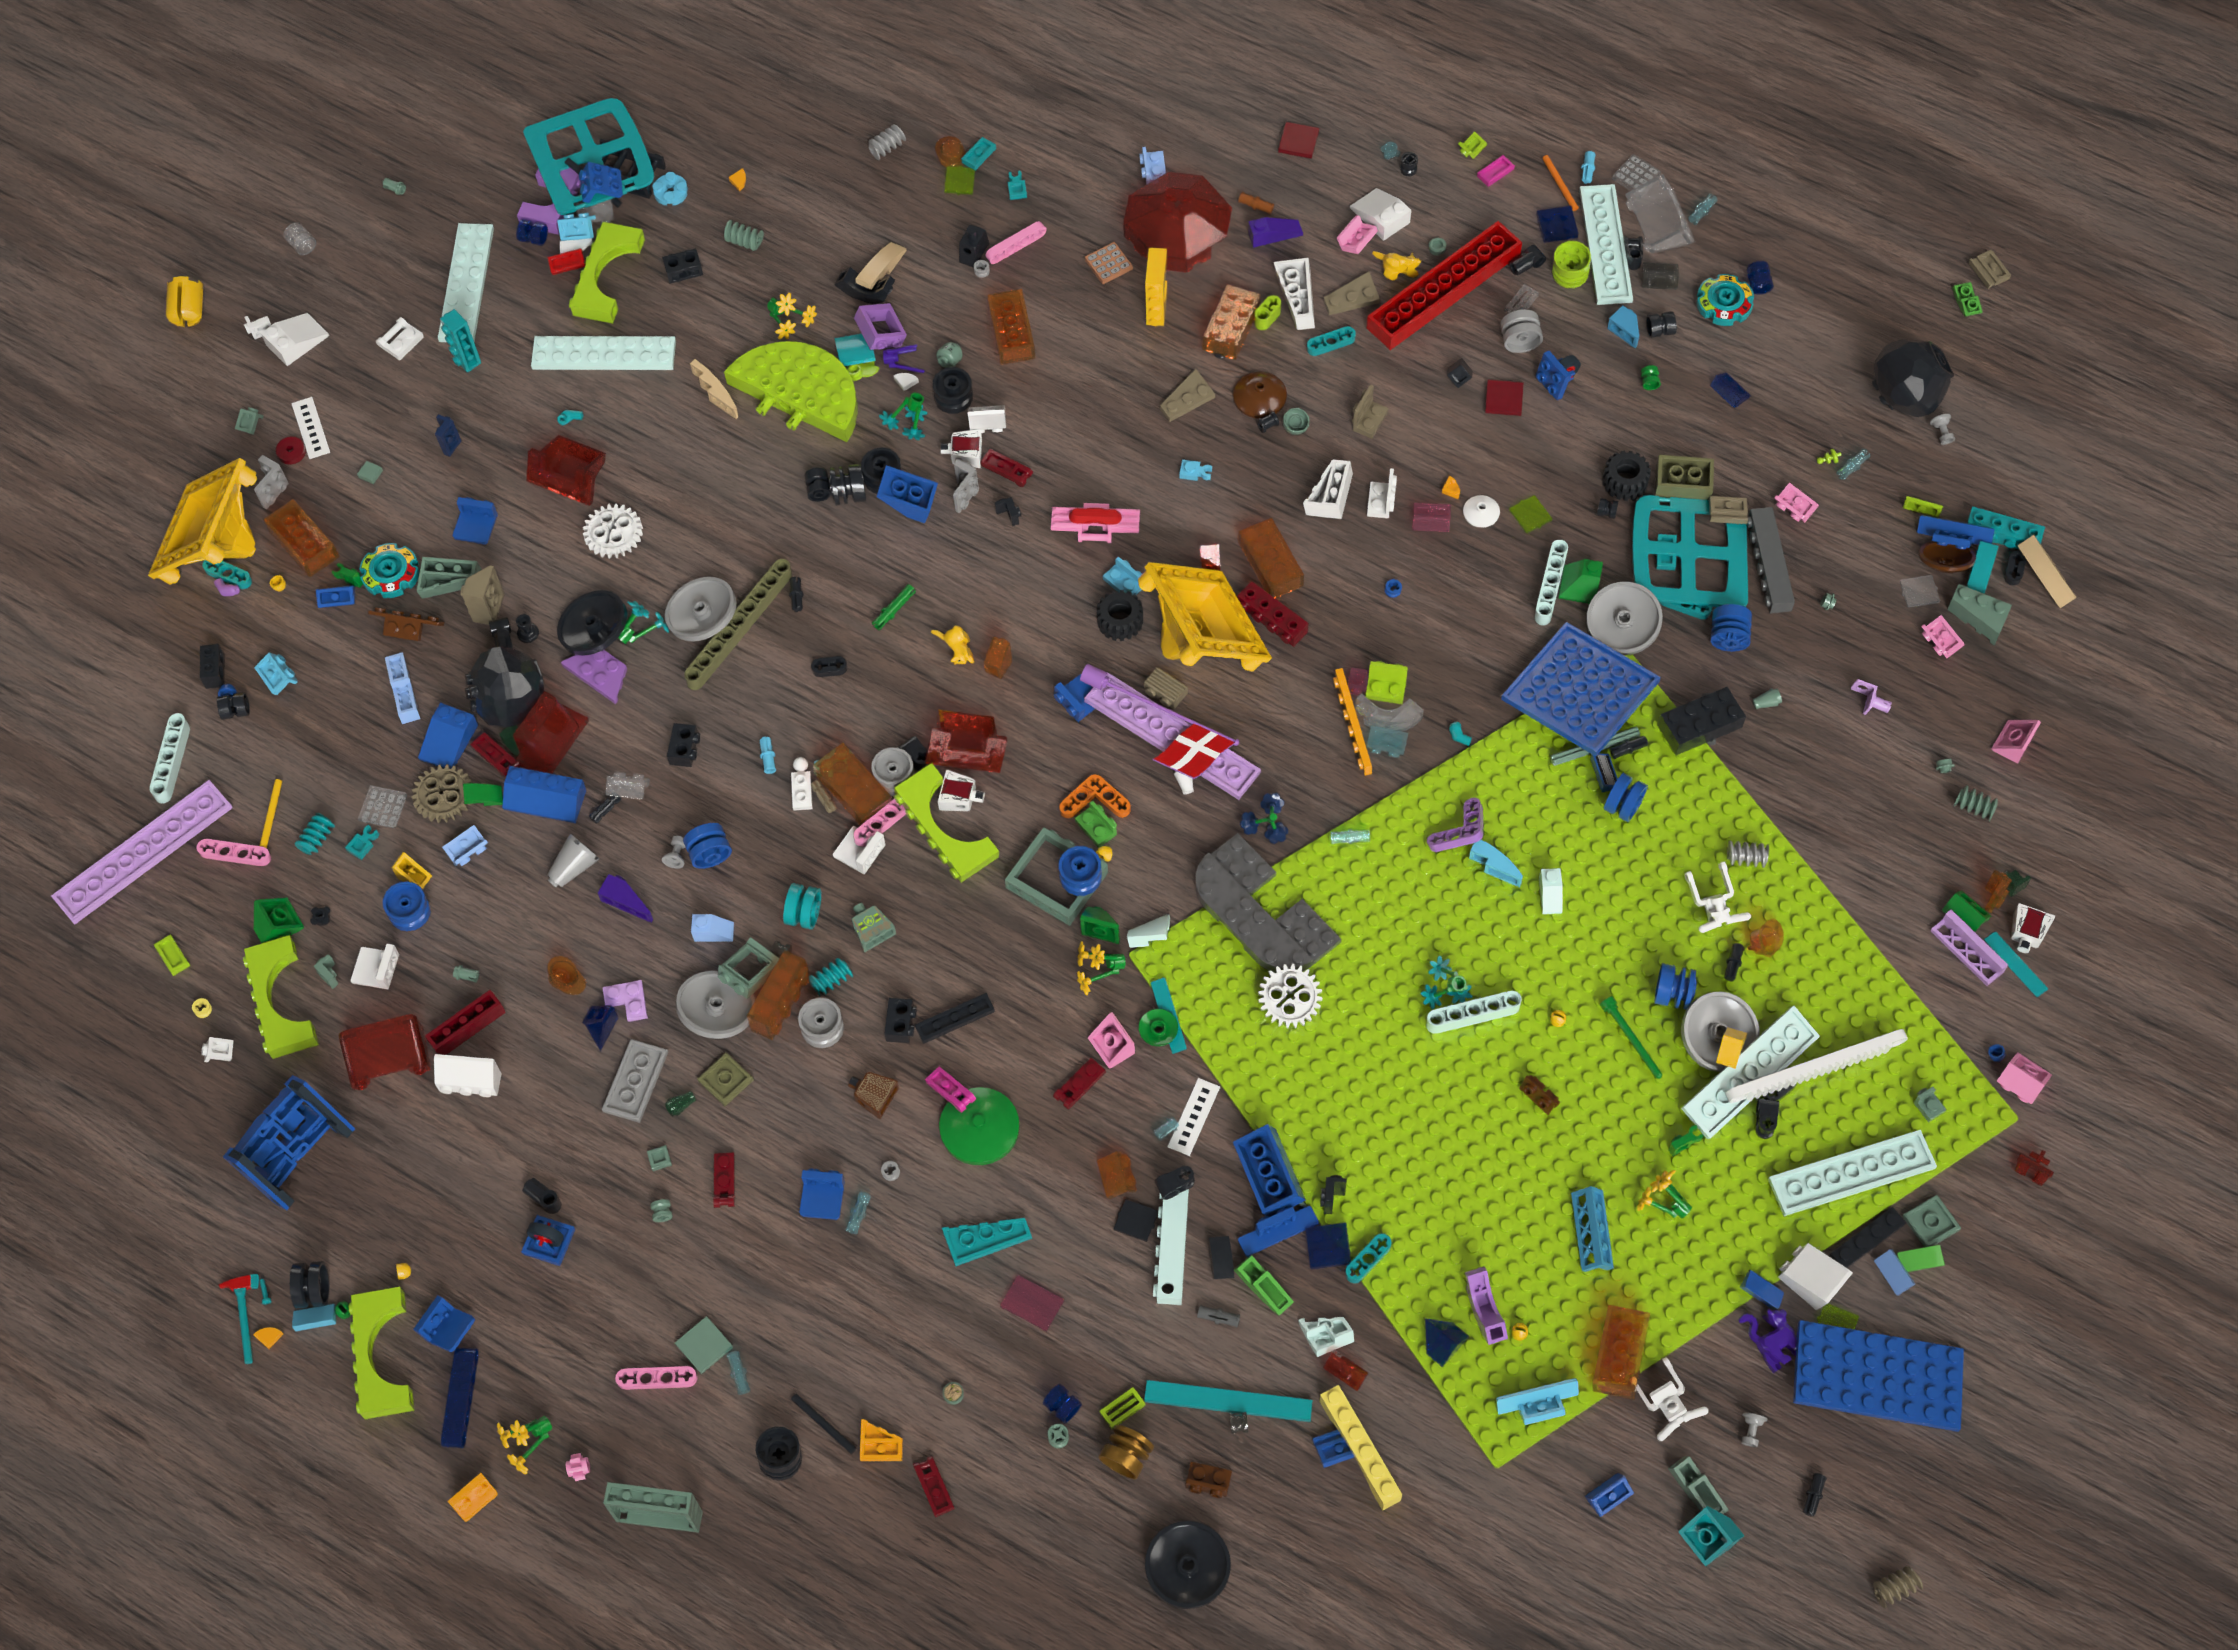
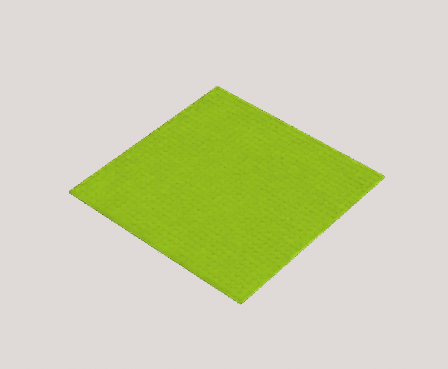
M1633 654L1624 655L1625 657L1641 665L1638 662V660L1633 656ZM1658 684L1617 731L1618 733L1637 727L1640 731V737L1645 736L1647 738L1648 746L1633 751L1631 755L1626 754L1616 759H1613V756L1610 754L1609 749L1612 747L1600 751L1601 754L1610 755L1617 778L1622 773H1625L1633 778L1632 786L1637 781L1648 785L1640 807L1629 822L1619 818V810L1614 814L1604 810V805L1611 791L1601 792L1590 760L1592 754L1554 766L1550 759L1551 755L1577 747V745L1528 715L1523 714L1272 866L1276 871V876L1251 895L1254 900L1276 920L1303 899L1342 939L1340 944L1308 968V976L1315 975L1313 982H1320L1316 989H1322V993L1317 995L1322 997V1001L1316 1002L1321 1007L1320 1009L1314 1008L1317 1015L1310 1014L1312 1019L1310 1022L1304 1019V1026L1297 1022V1028H1294L1293 1023H1290L1289 1027L1286 1028V1023L1283 1022L1279 1027L1278 1020L1271 1023L1272 1016L1265 1017L1268 1011H1261L1264 1003H1259L1258 1000L1263 998V996L1258 995V992L1264 991L1260 987L1261 983L1266 984L1263 979L1264 976L1271 978L1269 971L1260 966L1244 950V945L1221 921H1217L1205 908L1169 928L1167 940L1149 941V946L1138 947L1129 953L1131 961L1151 989V982L1161 978L1166 979L1181 1031L1252 1130L1255 1131L1267 1124L1277 1130L1305 1196V1204L1312 1207L1320 1225L1347 1263L1350 1264L1376 1235L1386 1234L1390 1237V1251L1361 1282L1494 1468H1500L1627 1383L1630 1378L1636 1377L1754 1298L1740 1288L1749 1270H1752L1772 1285L1780 1280L1778 1276L1782 1271L1779 1269L1787 1260L1791 1262L1794 1258L1792 1253L1799 1245L1803 1247L1809 1243L1823 1252L2018 1120L2015 1112L1709 745L1705 743L1679 755L1674 754L1657 724L1661 714L1677 707ZM1470 798H1478L1483 807V838L1481 840L1502 852L1523 875L1521 886L1517 887L1484 873L1485 865L1469 859L1474 843L1433 852L1427 844V838L1437 832L1464 826V803ZM1474 818V819H1472L1470 822H1474V821H1476L1478 818ZM1455 836V837H1453L1451 840H1455V839H1457L1459 836ZM1732 841L1733 847L1736 841L1740 842L1741 847L1744 842H1747L1749 847L1751 843H1755L1757 848L1760 843L1764 844V848L1769 844V856L1765 868H1762L1761 862L1758 863L1757 867H1754L1752 861L1749 867L1746 866L1745 861L1739 866L1737 860L1731 865L1730 860H1727L1728 842ZM1725 861L1734 890L1733 896L1725 900L1726 906L1730 908L1729 915L1748 912L1751 914V918L1727 925L1723 922L1721 923L1722 926L1701 933L1699 926L1708 923L1705 906L1698 907L1694 903L1684 873L1691 871L1700 899L1717 894H1728L1718 864ZM1561 868L1562 914H1542L1539 886L1541 869ZM1739 943L1745 947L1741 958L1742 965L1738 969L1736 979L1730 982L1724 978L1727 968L1726 960L1730 956L1732 944ZM1439 955L1443 961L1450 959L1447 967L1452 968L1453 972L1456 971L1459 976L1464 977L1466 986L1471 985V989L1467 992L1472 995V998H1465V1002L1508 991H1516L1522 999L1519 1011L1514 1015L1434 1034L1429 1032L1426 1028L1428 1013L1432 1009L1429 1003L1423 1004L1426 997H1423L1420 993L1422 991L1426 992V984L1431 989L1436 985V992L1446 989L1448 987V979L1451 978V975L1446 974V980L1440 976L1435 981V973H1428L1430 969L1434 968L1431 966L1430 961L1437 962ZM1662 963L1674 965L1676 968L1675 975H1679L1683 967L1686 968L1685 977H1688L1690 969L1696 970L1697 984L1693 1001L1712 992H1727L1744 1000L1757 1018L1760 1035L1790 1007L1795 1006L1820 1037L1785 1069L1896 1030L1904 1029L1908 1037L1907 1041L1892 1047L1887 1054L1882 1053L1879 1057L1875 1055L1872 1059L1867 1058L1864 1062L1861 1060L1858 1064L1853 1063L1850 1067L1846 1065L1844 1069L1839 1068L1836 1072L1832 1070L1830 1074L1818 1075L1816 1079L1811 1077L1809 1081L1804 1080L1801 1084L1797 1082L1793 1091L1779 1101L1777 1127L1774 1130L1773 1136L1769 1139H1762L1756 1134V1107L1758 1099L1754 1097L1752 1101L1742 1108L1710 1139H1706L1703 1136L1700 1142L1691 1144L1689 1148L1675 1156H1672L1668 1150L1673 1138L1678 1135H1686L1690 1127L1695 1125L1681 1108L1720 1072L1711 1071L1700 1066L1688 1054L1681 1035L1682 1020L1686 1012L1683 1009V1000L1680 1001L1679 1008H1675L1674 998L1670 999L1668 1006L1654 1004ZM1293 978L1286 980L1287 985L1290 987H1294L1297 984ZM1300 985L1292 994L1287 992L1286 999L1278 1003L1276 1007L1282 1006L1289 998L1294 1000V994L1304 988V985ZM1277 990L1271 992V996L1274 999L1282 997L1281 992ZM1306 993L1299 995V999L1302 1002H1307L1310 999ZM1445 993L1442 997L1438 998L1442 1005L1438 1006L1435 1004L1433 1010L1461 1002L1458 1000L1456 1003H1452L1454 996ZM1610 996L1615 998L1618 1006L1617 1010L1662 1072L1660 1079L1655 1078L1611 1013L1604 1012L1600 1006L1602 1001ZM1511 1000V1001H1507L1508 1004H1510V1005H1515V1004H1516V1002H1514V1001H1512V1000ZM1290 1005L1283 1008L1286 1014H1293L1295 1012L1294 1008ZM1494 1005L1488 1006L1492 1010L1497 1009ZM1476 1010L1469 1011L1471 1014H1478ZM1555 1010H1562L1566 1014V1022L1561 1027H1555L1550 1022V1016ZM1454 1014V1015H1450V1017H1451L1452 1019H1458V1018H1459V1016H1457V1015H1455V1014ZM1437 1019L1431 1020V1022L1434 1024L1440 1023V1021ZM1527 1075L1536 1076L1546 1086L1543 1091L1546 1092L1549 1089L1559 1098L1561 1103L1556 1108H1553L1549 1115L1519 1089ZM1934 1086L1936 1089L1934 1094L1946 1108V1111L1928 1122L1914 1102L1917 1098L1916 1094L1924 1088L1930 1089ZM1775 1090L1773 1094L1769 1093V1096L1774 1095L1776 1097L1778 1091ZM1698 1128L1693 1132L1695 1136L1702 1134ZM1921 1130L1937 1165L1936 1169L1783 1216L1768 1181L1770 1176ZM1675 1170L1676 1172L1670 1178L1671 1184L1692 1206L1688 1215L1684 1218H1680L1678 1215L1673 1218L1669 1213L1644 1204L1642 1210L1638 1211V1201L1642 1198V1193L1646 1188L1651 1187L1650 1183L1657 1181L1656 1175L1661 1176L1664 1171L1669 1173ZM1339 1175L1342 1178H1346L1345 1196L1334 1195L1332 1214H1324V1207H1320L1321 1188H1325L1326 1177ZM1590 1186L1603 1190L1613 1269L1604 1270L1596 1268L1587 1272L1582 1271L1572 1192ZM1657 1189L1648 1196L1653 1199L1652 1201L1672 1209L1670 1204L1674 1198L1665 1189H1662V1191ZM1586 1195L1579 1197V1204L1583 1207L1586 1202ZM1586 1213L1582 1218V1225L1584 1226L1589 1221ZM1587 1233L1584 1239L1587 1246L1592 1240L1589 1233ZM1378 1241V1247L1375 1249L1377 1254L1381 1246L1386 1247V1241ZM1590 1253L1587 1258L1588 1265L1595 1263L1593 1253ZM1365 1254L1362 1257L1366 1263L1374 1261L1372 1254ZM1360 1263L1359 1267L1354 1271L1357 1276H1359L1358 1272L1362 1267ZM1484 1266L1487 1269L1494 1302L1505 1321L1508 1339L1488 1345L1474 1316L1466 1289L1467 1280L1465 1272ZM1517 1323H1523L1528 1328V1336L1522 1341L1515 1340L1511 1334L1512 1327ZM1515 1328V1330H1520V1331L1525 1332V1330H1523V1329ZM1574 1378L1578 1381L1579 1394L1561 1399L1565 1409L1564 1416L1525 1425L1519 1410L1504 1414H1498L1497 1397Z

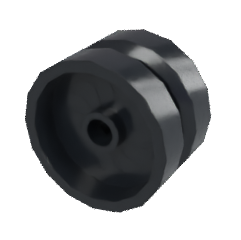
M948 367L935 375L933 379V393L937 407L949 414H958L970 407L973 401L972 380L966 371L957 367Z
M874 448L868 451L861 461L864 484L868 490L875 494L878 493L886 465L902 470L897 453L888 448Z
M324 1261L311 1262L309 1267L306 1263L293 1264L289 1282L293 1306L295 1308H306L310 1302L314 1307L326 1306L330 1290L326 1263Z

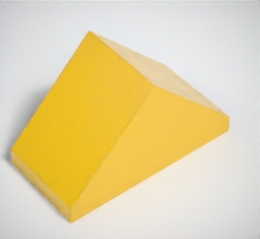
M402 852L391 867L397 879L402 882L415 883L421 889L424 888L432 877L430 873L405 852Z
M1727 1027L1722 1038L1716 1063L1736 1069L1747 1033Z

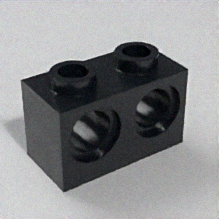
M696 248L662 257L669 284L703 275Z
M219 644L200 646V680L206 689L218 688L225 684V654Z
M673 723L667 752L669 765L692 767L693 760L697 758L696 744L700 743V733H698L696 725Z
M889 998L884 1032L886 1042L910 1043V1036H914L915 1026L912 1025V1019L916 1018L917 1007L913 1005L912 999ZM901 1009L907 1010L904 1014L898 1013ZM899 1027L905 1028L902 1032L895 1031Z

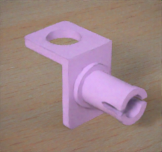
M1857 679L1852 684L1851 690L1867 695L1863 714L1866 715L1872 707L1888 713L1892 702L1876 697L1878 686ZM1862 685L1867 687V689H1861L1858 686Z

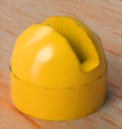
M277 575L270 580V586L275 591L280 592L285 589L286 581L282 576Z
M1101 846L1096 851L1099 858H1102L1105 862L1111 860V847Z
M1553 1011L1550 1016L1551 1024L1555 1027L1563 1026L1566 1022L1564 1011Z
M406 1263L396 1264L398 1280L408 1278L411 1274L410 1266Z
M1523 1323L1515 1324L1511 1331L1512 1337L1518 1341L1526 1339L1528 1336L1527 1326ZM1515 1328L1523 1329V1330H1525V1332L1520 1331V1330H1515Z

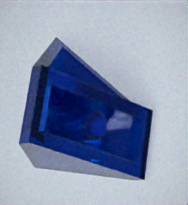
M611 1005L591 1006L582 1022L587 1027L600 1052L618 1020L615 1008Z
M1425 1318L1427 1355L1443 1367L1469 1338V1335L1452 1322Z

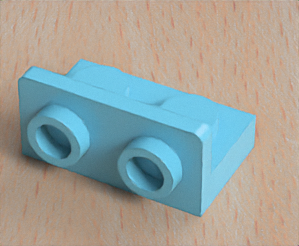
M580 213L578 217H574V214L563 215L564 219L557 220L561 241L594 238L591 220L596 219L595 215L589 216V213Z
M1117 557L1115 559L1116 564L1103 575V580L1118 592L1124 590V593L1129 591L1132 592V596L1137 595L1142 590L1138 583V578L1142 573L1135 571L1128 561Z
M268 653L254 668L271 693L278 695L289 682L296 684L298 680L295 677L294 671L286 665V660L283 656Z

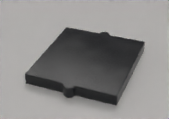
M1125 1199L1121 1212H1118L1114 1231L1147 1242L1152 1229L1155 1228L1154 1223L1158 1210Z

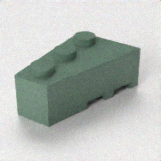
M422 557L417 592L424 599L459 591L462 585H465L468 577L482 569L477 561Z
M1958 584L1948 610L1964 623H1969L1976 629L1977 633H1982L1990 639V643L1995 645L2012 605Z

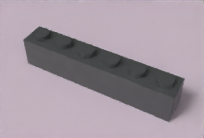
M1773 507L1751 509L1747 517V527L1751 530L1750 542L1754 543L1753 555L1758 561L1757 573L1762 578L1761 590L1765 591L1766 595L1764 597L1765 606L1769 608V613L1792 611L1795 600Z

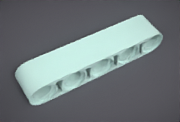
M1555 540L1551 546L1535 611V621L1539 625H1547L1552 618L1568 551V544L1563 540Z
M175 713L168 719L150 784V792L158 803H166L172 797L190 732L187 720L180 713Z
M1508 991L1435 1009L1428 1013L1426 1028L1429 1032L1435 1034L1514 1015L1519 1011L1522 999L1518 992ZM1511 1000H1512V1001L1516 1002V1004H1515V1005H1510V1004H1508L1507 1001H1511ZM1494 1005L1497 1009L1492 1010L1488 1006ZM1476 1010L1478 1014L1474 1015L1471 1014L1469 1011ZM1454 1014H1455V1015L1459 1016V1018H1458V1019H1452V1018L1450 1017V1015H1454ZM1437 1019L1440 1021V1023L1434 1024L1431 1022V1020Z

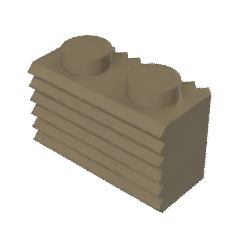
M1156 667L1144 682V690L1149 697L1157 698L1166 708L1170 707L1173 710L1188 694V686L1159 667Z

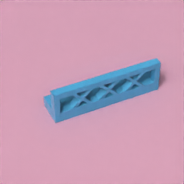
M1590 1186L1572 1192L1582 1271L1587 1272L1596 1268L1604 1270L1613 1269L1603 1190ZM1586 1195V1202L1582 1207L1579 1204V1197ZM1585 1213L1589 1217L1586 1226L1582 1225V1218ZM1587 1233L1591 1234L1592 1239L1588 1246L1584 1240ZM1590 1253H1593L1595 1263L1588 1265L1587 1258Z

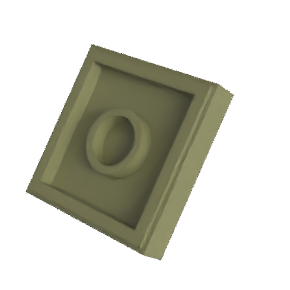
M724 1053L697 1078L698 1082L724 1107L754 1080L727 1053Z

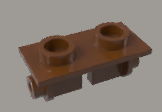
M1527 1075L1519 1089L1549 1115L1552 1109L1561 1103L1559 1098L1549 1089L1546 1092L1543 1091L1546 1086L1536 1076Z

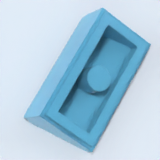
M335 1304L293 1311L292 1328L295 1331L337 1324Z

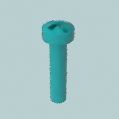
M260 1279L263 1295L262 1304L267 1305L272 1301L268 1297L265 1279Z

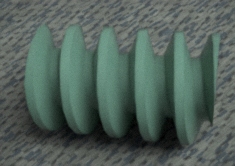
M732 220L727 222L724 231L726 242L738 244L741 247L744 246L746 249L750 248L752 251H756L759 248L764 237L762 230L758 233V229L754 228L751 232V226H748L745 230L744 224H741L739 227V223L735 222L733 224Z
M1966 785L1961 789L1953 806L1955 807L1960 803L1961 810L1967 806L1968 813L1975 809V816L1982 812V819L1989 815L1990 822L1996 810L1998 798L1991 802L1990 795H1987L1985 798H1983V792L1976 795L1975 788L1968 792L1969 786Z

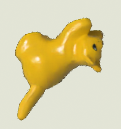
M1376 251L1372 252L1376 258L1383 261V275L1389 280H1396L1400 273L1412 278L1419 275L1415 268L1419 266L1421 260L1415 258L1413 253L1406 257L1397 253L1383 254Z
M955 625L945 634L939 630H931L932 634L944 640L954 651V656L950 660L954 662V665L966 664L967 660L970 663L975 662L973 654L967 646V643L970 642L969 636L960 626Z

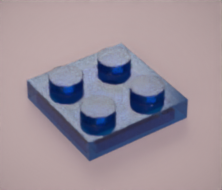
M1571 206L1537 210L1536 216L1544 243L1578 238L1579 233Z
M1346 1222L1306 1228L1311 1270L1349 1265L1352 1262Z

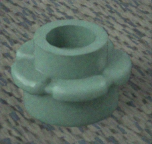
M1825 593L1820 606L1825 608L1824 610L1834 607L1837 600L1834 598V593Z
M1952 759L1936 762V770H1940V773L1951 772V768L1955 766L1952 764Z

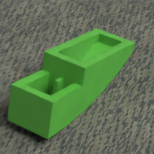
M1252 1255L1248 1256L1234 1269L1243 1282L1278 1316L1294 1303L1268 1271H1265Z

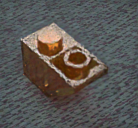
M994 636L984 661L985 672L1002 679L1012 663L1011 645L1006 639H999Z

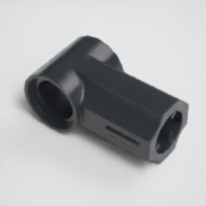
M1531 245L1522 255L1510 261L1509 267L1511 272L1518 276L1532 267L1538 268L1542 266L1546 261V256L1536 245Z
M508 617L489 621L495 646L513 648Z
M534 1177L524 1184L522 1192L543 1207L547 1213L555 1214L561 1209L562 1204L555 1191L549 1190ZM555 1199L552 1204H547L549 1200Z

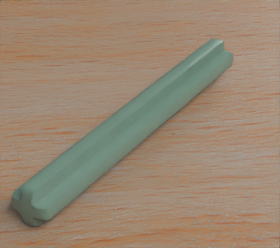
M1633 727L1616 733L1603 749L1624 743L1626 740L1630 741L1639 738V729ZM1577 746L1553 754L1550 759L1552 764L1556 766L1591 753Z

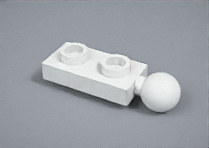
M798 757L793 762V767L797 772L791 773L794 811L813 809L810 771L805 772L808 768V761L803 757Z

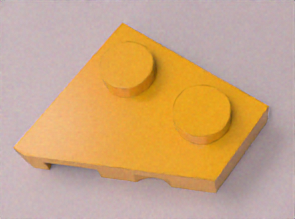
M861 1419L860 1461H902L903 1439L895 1434L888 1433L881 1427L878 1428L868 1423L865 1419Z

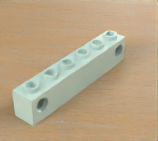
M1189 1189L1171 1199H1163V1206H1159L1158 1218L1162 1219V1226L1158 1225L1157 1238H1161L1160 1245H1156V1257H1159V1265L1155 1264L1154 1277H1158V1284H1154L1153 1297H1157V1304L1182 1305ZM1166 1283L1174 1287L1173 1292L1170 1294H1165L1162 1291V1286Z

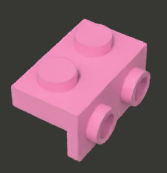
M1356 215L1337 236V240L1342 251L1359 254L1378 230L1374 225L1362 223L1360 216Z
M1791 483L1785 487L1779 496L1776 495L1774 497L1777 502L1775 505L1783 511L1785 509L1790 511V516L1797 522L1801 520L1805 523L1819 506Z
M1942 615L1929 625L1925 626L1924 624L1921 626L1924 630L1922 635L1928 642L1931 640L1934 642L1935 646L1933 648L1939 656L1943 654L1947 659L1965 645Z

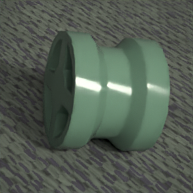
M662 1199L650 1204L651 1210L654 1213L652 1215L654 1222H665L672 1219L673 1215L669 1209L671 1206L670 1200Z
M1054 1424L1048 1430V1441L1052 1447L1063 1448L1068 1444V1430L1062 1424Z

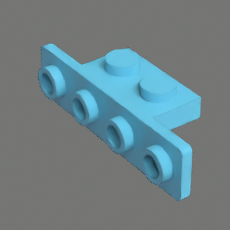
M1574 1378L1497 1397L1498 1414H1504L1519 1410L1525 1425L1564 1416L1565 1409L1561 1399L1579 1394L1578 1381Z

